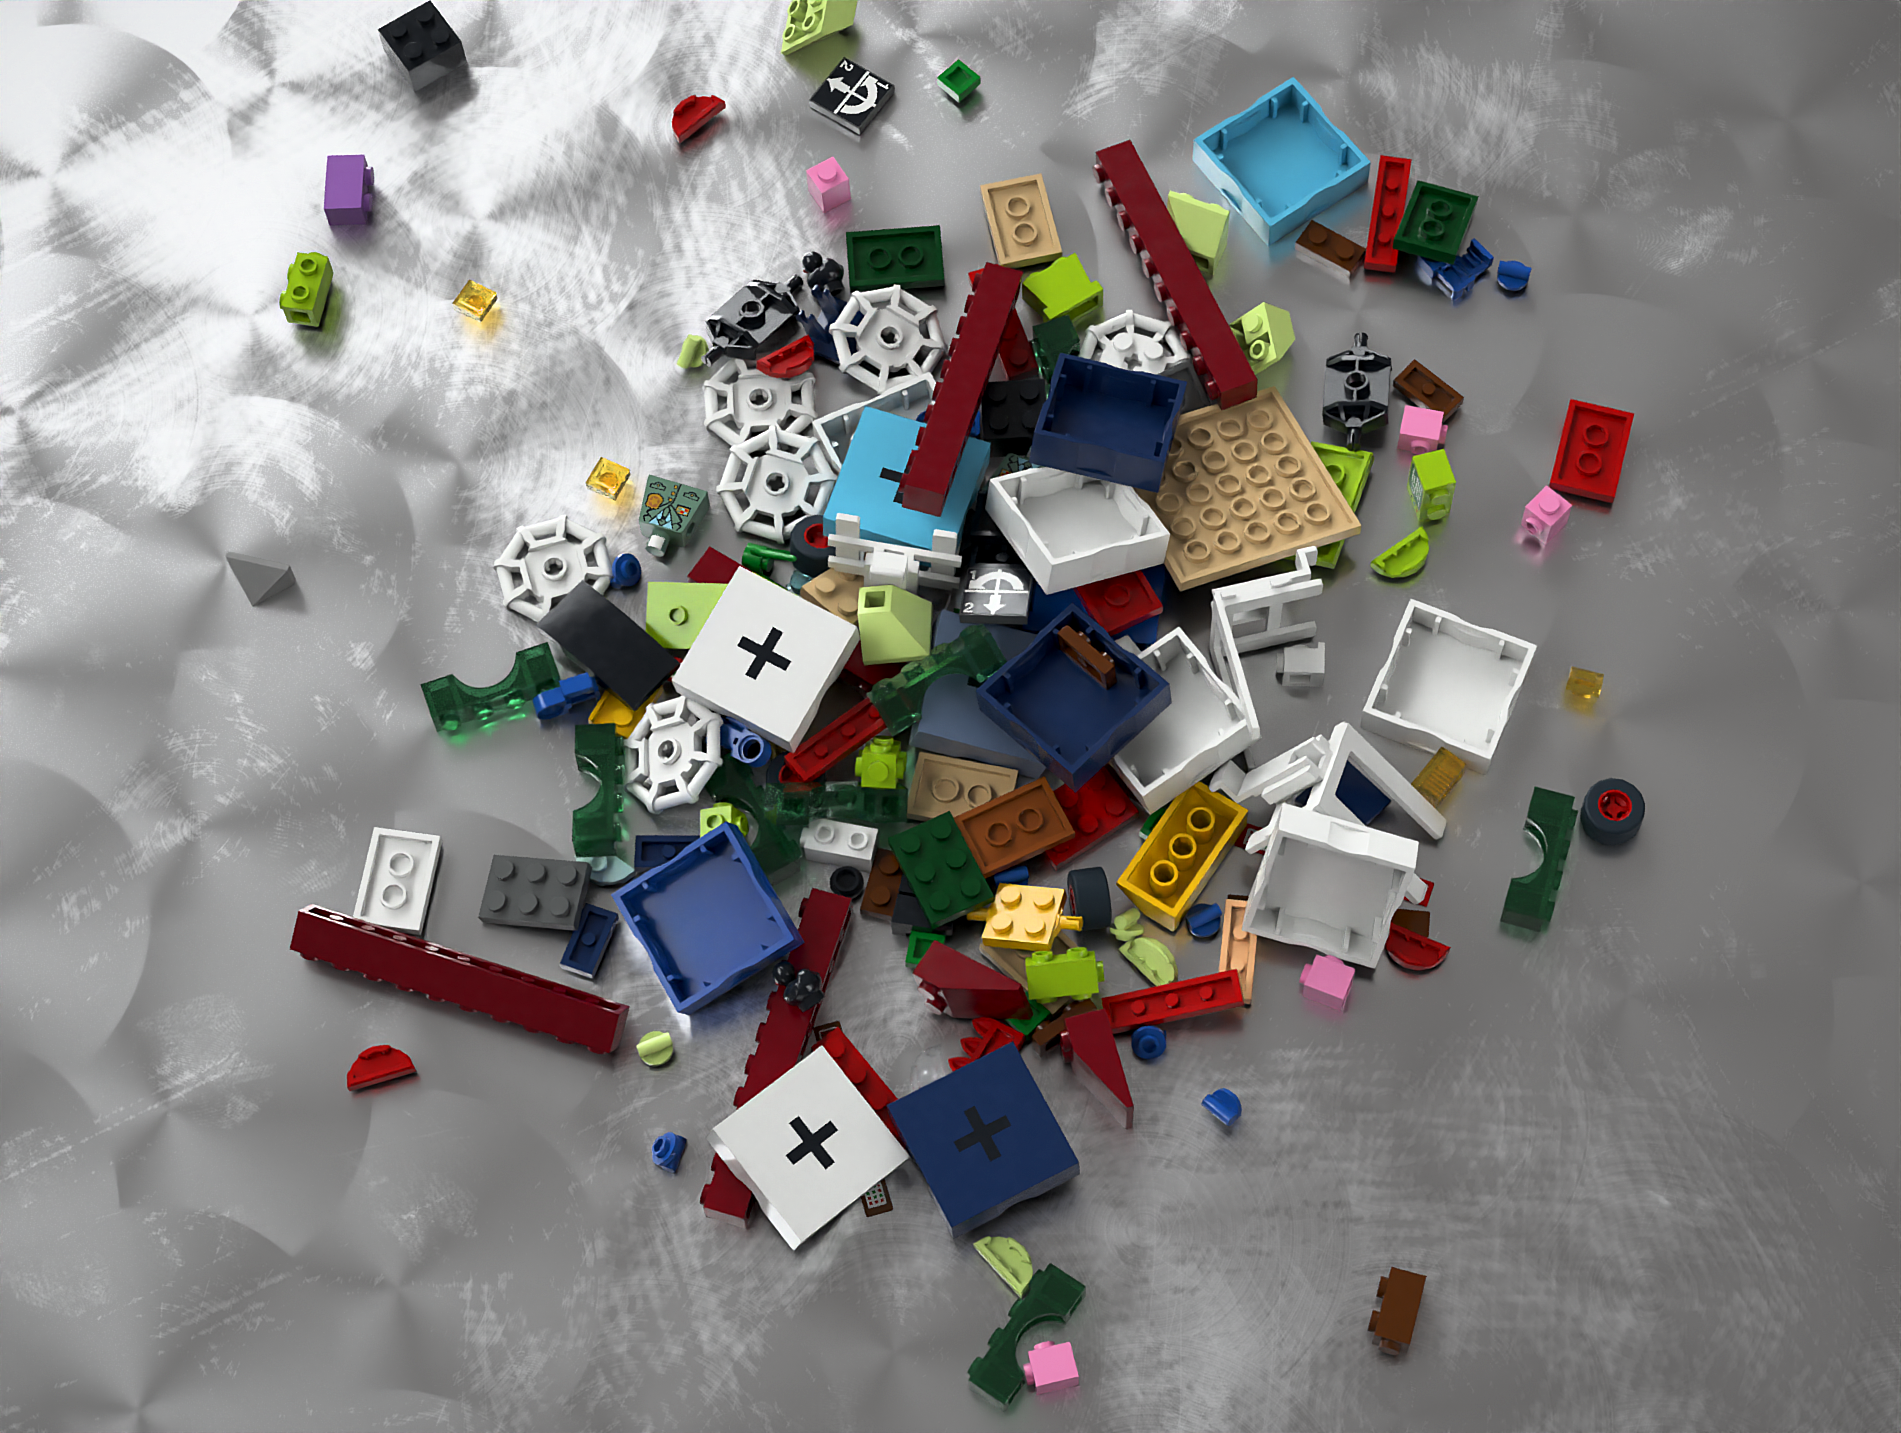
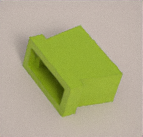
M1073 253L1068 257L1058 258L1050 267L1041 272L1030 274L1022 282V299L1043 318V327L1049 335H1052L1103 306V288L1097 280L1090 282L1077 254Z

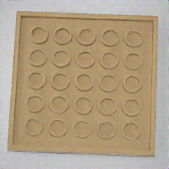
M1275 386L1257 391V398L1222 411L1217 403L1181 414L1159 492L1156 493L1132 487L1135 493L1149 505L1170 533L1164 565L1179 591L1296 555L1298 549L1311 546L1318 548L1358 535L1362 527Z

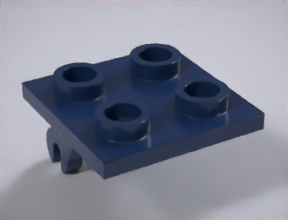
M815 285L811 293L818 300L822 312L816 320L813 314L806 317L805 311L800 310L796 318L803 325L806 334L814 342V354L840 365L834 339L829 333L830 324L835 323L848 302L832 296L826 288L824 292H821L820 286ZM858 311L850 324L858 326L864 315ZM846 337L852 356L858 352L856 349L857 342L855 337Z
M1348 760L1346 761L1335 796L1364 825H1368L1391 803V800ZM1313 786L1305 789L1295 798V802L1301 808L1306 806Z

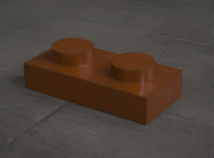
M1314 220L1310 221L1295 242V250L1347 278H1350L1366 254V248Z
M1415 359L1393 380V387L1420 408L1444 412L1442 424L1463 404L1464 397Z
M1066 625L1057 633L1060 650L1102 687L1108 690L1117 682L1114 660L1106 652L1102 651L1099 653L1092 647L1090 639L1083 632H1075Z
M877 848L860 906V914L888 921L892 919L903 872L891 850Z
M1090 998L1082 1002L1076 1000L1070 1003L1062 1011L1063 1015L1054 1021L1046 1020L1034 1030L1035 1034L1032 1035V1047L1042 1057L1061 1043L1059 1032L1064 1031V1018L1095 1011L1097 1007Z

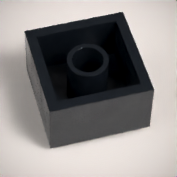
M431 0L377 29L384 52L414 92L467 63L462 41Z
M1045 378L988 382L981 401L983 441L991 443L990 458L1006 457L1010 453L1018 456L1026 455L1029 447L1032 446L1036 424L1043 403L1046 401Z

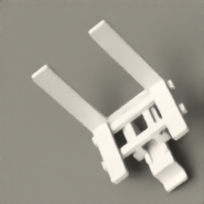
M837 513L836 535L829 534L828 546L836 547V556L829 555L828 567L834 568V571L864 576V587L894 585L915 595L918 593V585L951 591L952 588L959 589L960 577H955L956 567H961L962 556H959L961 541L956 553L957 533L935 529L932 551L860 539V517ZM920 561L931 563V568L929 567L928 571L919 570Z
M1316 546L1296 551L1295 565L1297 571L1212 589L1214 599L1210 603L1212 621L1209 649L1218 679L1228 685L1233 691L1223 657L1227 656L1251 740L1259 738L1260 728L1238 653L1316 635L1317 627L1315 621L1280 628L1283 603L1322 594V579L1311 580V570L1309 567L1317 562L1318 550ZM1266 618L1264 632L1233 639V625ZM1248 747L1240 753L1246 774L1255 769L1251 751Z
M1345 721L1334 727L1330 740L1327 741L1322 735L1312 737L1247 774L1232 760H1229L1215 770L1209 785L1211 792L1221 788L1236 803L1252 795L1257 797L1262 794L1261 797L1270 805L1276 804L1270 824L1249 837L1245 850L1250 855L1268 846L1282 804L1291 805L1294 795L1311 786L1313 788L1306 806L1302 807L1303 809L1366 826L1335 796L1348 756L1374 779L1435 840L1443 836L1447 820ZM1413 873L1405 893V897L1414 905L1422 901L1426 889V884L1415 873Z

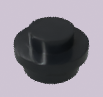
M840 867L830 877V889L834 894L853 899L863 890V876L854 867Z

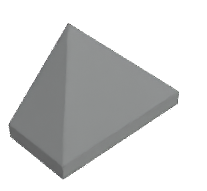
M227 551L225 556L252 607L293 586L296 581L289 564Z

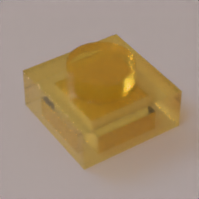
M469 279L452 304L455 311L481 323L498 298L496 292Z
M600 457L585 483L587 489L616 501L631 474L628 468Z
M1571 666L1566 689L1571 690L1578 697L1591 698L1594 696L1599 698L1604 674Z

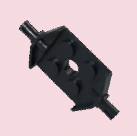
M794 274L784 284L755 279L747 283L705 320L706 332L713 347L701 356L702 362L711 367L720 357L724 356L756 360V349L794 315L796 318L799 313L798 304L793 298L792 293L803 285L802 278ZM756 310L759 311L757 314H754V315H747V314H745V312H747V311H748V312H754V311H756Z
M1360 332L1354 335V346L1350 350L1326 359L1322 411L1323 425L1347 434L1346 448L1352 452L1353 442L1355 452L1360 450L1362 434L1389 424L1388 404L1390 373L1392 371L1391 358L1368 349V335L1363 332L1361 340ZM1354 381L1364 382L1362 386L1357 388L1349 386Z

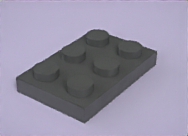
M493 855L478 918L483 923L578 931L593 867L588 862Z

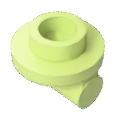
M689 334L683 342L677 365L685 369L703 366L704 363L701 360V356L709 351L705 339L699 335Z
M1130 908L1115 917L1114 923L1109 926V931L1116 935V939L1131 941L1144 933V926L1137 923V920L1140 918L1139 910L1137 908Z
M653 1031L644 1035L639 1044L636 1045V1048L643 1062L651 1066H659L671 1058L673 1042L668 1032Z

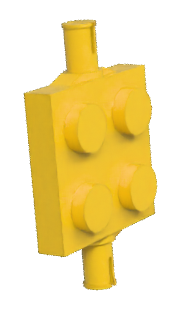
M999 883L994 902L988 908L981 907L967 914V919L970 921H986L981 938L984 946L1051 951L1054 938L1062 929L1081 931V927H1083V918L1081 916H1065L1063 914L1067 895L1065 889Z

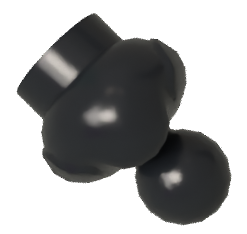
M813 251L803 256V272L811 273L807 279V284L811 290L815 285H819L821 292H824L826 288L832 296H836L844 291L845 288L842 283L844 268L842 265L831 258L823 260L819 253Z
M785 961L774 966L772 977L776 982L775 985L786 986L783 993L784 1001L789 1005L798 1006L802 1013H805L826 997L821 991L822 980L818 972L801 969L796 978V970L791 963Z

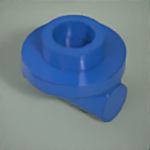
M1500 261L1497 280L1507 290H1520L1527 285L1532 267H1527L1518 261Z
M625 553L615 558L612 565L614 578L611 579L610 586L614 588L633 586L639 581L641 566L634 555Z
M1015 865L993 875L995 888L997 890L999 883L1028 886L1029 873L1026 865Z
M1217 903L1213 905L1197 904L1188 911L1185 917L1186 925L1195 936H1212L1220 927L1222 911Z
M1144 1026L1138 1030H1131V1045L1135 1054L1144 1059H1153L1160 1056L1166 1048V1030H1160L1154 1026Z
M1225 1088L1218 1089L1212 1095L1208 1094L1201 1103L1205 1109L1227 1126H1231L1241 1116L1242 1108L1238 1097Z
M672 1132L659 1136L652 1146L653 1162L661 1166L663 1170L675 1173L687 1139Z

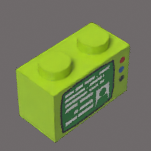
M1444 449L1412 456L1407 482V490L1418 521L1427 518L1430 520L1440 519L1447 513H1450L1456 486V480Z

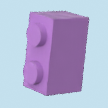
M365 154L327 155L324 212L329 226L367 225V212H372L373 209L369 186L374 185L373 167H368Z

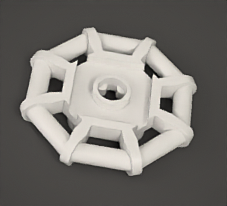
M897 284L889 288L861 293L859 291L850 294L849 302L835 323L830 324L829 333L833 336L840 361V371L843 374L848 373L875 389L879 395L894 386L927 372L932 373L942 356L948 353V345L944 342L937 318V308L934 305L929 306L902 290L900 285ZM890 300V305L886 306L885 309L877 310L878 307L872 308L870 305ZM898 303L903 304L904 306L913 310L917 314L913 316L912 314L898 307ZM860 311L864 315L858 326L850 324L856 313ZM926 323L930 339H923L922 334L920 335V324ZM890 332L893 333L896 343H885L881 334L887 336ZM846 337H855L857 342L856 349L858 352L852 356ZM923 350L929 352L921 367H919L914 359L919 351ZM865 360L880 369L879 377L859 364ZM902 368H906L910 374L887 379L889 372H898Z
M1126 310V313L1096 326L1090 325L1085 330L1087 335L1078 357L1091 359L1097 345L1103 349L1099 362L1129 370L1126 362L1137 360L1142 366H1135L1131 371L1158 374L1188 359L1192 361L1193 355L1184 350L1180 338L1174 329L1175 326L1173 327L1169 320L1163 322L1133 313L1132 310ZM1134 326L1155 332L1156 334L1153 338L1134 333ZM1126 327V333H1118L1112 340L1105 336ZM1165 341H1167L1175 356H1165L1162 347Z
M773 352L756 353V360L754 361L731 358L710 380H706L703 383L702 390L705 392L706 419L703 424L708 431H713L731 446H737L749 440L752 432L767 431L769 426H777V429L781 430L780 427L784 426L787 418L792 415L797 419L785 431L799 435L818 417V414L815 412L813 384L816 379L813 374L804 372L801 375L792 377L789 381L786 379L783 381L781 378L765 375L758 369H747V367L757 366V360ZM736 371L740 374L738 376L739 379L734 384L733 382L730 385L724 384ZM801 390L802 405L792 403L791 392ZM757 395H763V399L768 400L759 406L751 403V401L756 400ZM718 396L727 397L726 409L718 411ZM733 420L736 426L741 429L740 435L724 423ZM779 443L781 451L789 449L788 445ZM768 444L756 451L770 450V446Z
M769 426V430L737 446L733 445L729 449L731 454L720 485L716 486V494L721 496L735 523V530L739 533L744 531L775 540L778 544H785V540L791 538V531L796 523L809 516L824 515L838 475L833 473L819 446L820 441L817 438H808L777 429V426ZM779 443L799 448L796 455L779 450ZM768 444L770 446V450L765 452L766 455L760 458L757 456L752 459L748 455ZM810 456L819 473L809 475L802 462ZM742 462L747 465L742 482H735ZM777 476L782 477V483L785 484L784 487L778 489V491H772V486L768 485L769 481H775ZM811 485L820 486L814 506L812 507L811 504L806 502ZM744 492L751 504L744 512L735 494ZM799 509L806 514L784 525L783 517L792 516ZM757 513L774 518V526L756 522L753 519Z
M560 515L558 519L527 527L522 525L518 527L516 535L500 559L494 561L493 567L498 574L505 608L507 610L513 609L537 622L553 609V603L560 602L582 580L585 582L588 579L596 580L592 588L603 595L610 585L611 579L614 578L605 545L606 537L601 532L595 533L569 520L567 515ZM556 533V536L542 539L539 541L535 540V538ZM568 533L583 542L580 545L576 543L573 545L565 537ZM523 546H528L529 553L525 559L522 557L521 560H515ZM594 552L598 567H588L585 555ZM556 564L558 568H563L558 575L552 576V574L546 573L550 570V565ZM521 572L524 584L515 588L511 573ZM529 594L534 596L537 601L543 603L542 609L524 601V599Z
M683 695L658 704L652 702L646 706V713L628 739H623L625 778L622 781L624 791L631 792L647 806L650 813L660 814L664 809L685 803L694 804L699 800V793L717 767H722L724 761L721 758L720 727L723 724L720 714L713 713L708 708ZM675 713L673 717L664 719L665 715ZM691 713L700 719L693 726L687 722ZM649 731H652L653 733L651 734L649 739L645 738L647 733ZM707 734V753L702 752L701 736ZM673 745L674 752L671 755V757L668 758L666 757V753H669L671 751V747ZM648 777L653 782L650 790L643 786V782ZM689 777H694L691 782L688 780ZM677 785L678 792L665 795L667 787Z

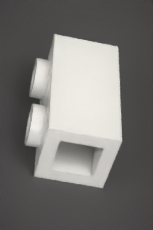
M811 817L809 828H803L800 839V847L804 848L806 860L840 867L851 866L866 872H871L880 843L878 829Z

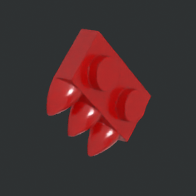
M987 1017L975 1018L972 1020L973 1026L983 1039L978 1037L962 1038L960 1040L961 1046L971 1059L953 1057L948 1059L951 1070L955 1071L1012 1041L1019 1051L1026 1040L1025 1035L995 1019Z

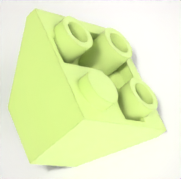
M793 0L787 10L788 18L786 29L782 36L781 53L786 56L853 25L858 0Z
M1170 190L1167 210L1199 270L1213 275L1227 246L1230 211L1225 210L1218 204H1208L1194 199L1189 194H1179Z
M1265 302L1229 324L1255 375L1280 360L1295 341L1289 311Z
M894 585L859 588L858 623L864 665L930 660L933 619L932 602Z

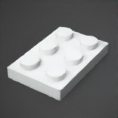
M374 827L353 917L401 933L421 935L442 845L441 836Z

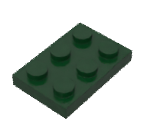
M1418 180L1394 237L1392 248L1454 265L1476 209L1479 196Z
M940 225L846 232L850 293L893 287L894 284L900 285L901 289L945 286Z
M950 811L888 838V844L931 929H935L994 902V895Z

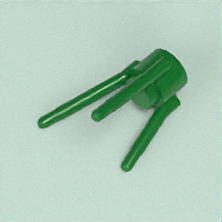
M750 542L743 552L741 562L746 568L779 585L762 573L771 570L775 559L795 562L797 558L794 555H790V551L773 549Z

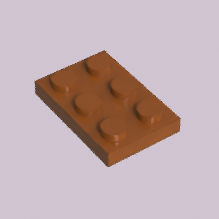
M1045 776L953 817L985 879L1075 838V832Z

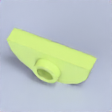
M1149 937L1136 938L1127 941L1118 949L1155 986L1178 981V968L1175 958L1167 946L1157 939Z
M987 1236L973 1244L974 1248L1022 1299L1029 1290L1033 1277L1031 1257L1025 1247L1010 1237Z

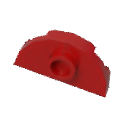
M691 95L682 100L674 109L672 118L673 135L679 144L725 109V101L715 95H711V97Z
M806 335L757 360L756 369L765 375L775 378H791L801 375L811 367L814 360V342L809 335Z
M1392 922L1390 924L1389 936L1385 943V949L1393 961L1404 968L1417 971L1431 969L1441 963L1451 948Z
M390 1045L372 1046L362 1051L358 1055V1059L352 1064L350 1071L347 1073V1088L349 1091H353L417 1071L410 1057L401 1050L392 1048Z

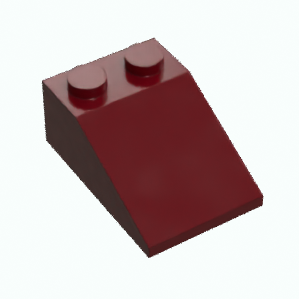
M936 940L933 941L912 972L918 986L917 990L924 998V1005L935 1014L941 1015L944 1012L953 1018L987 1017L992 1019L1030 1020L1034 1015L1022 984Z
M1103 1008L1064 1018V1031L1059 1032L1061 1039L1059 1045L1064 1063H1071L1075 1076L1125 1129L1133 1128L1134 1105L1106 1009Z

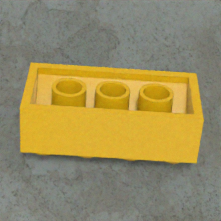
M1197 782L1174 798L1122 873L1116 885L1144 915L1174 932L1246 827L1248 810L1217 791L1211 792L1209 786L1204 783Z

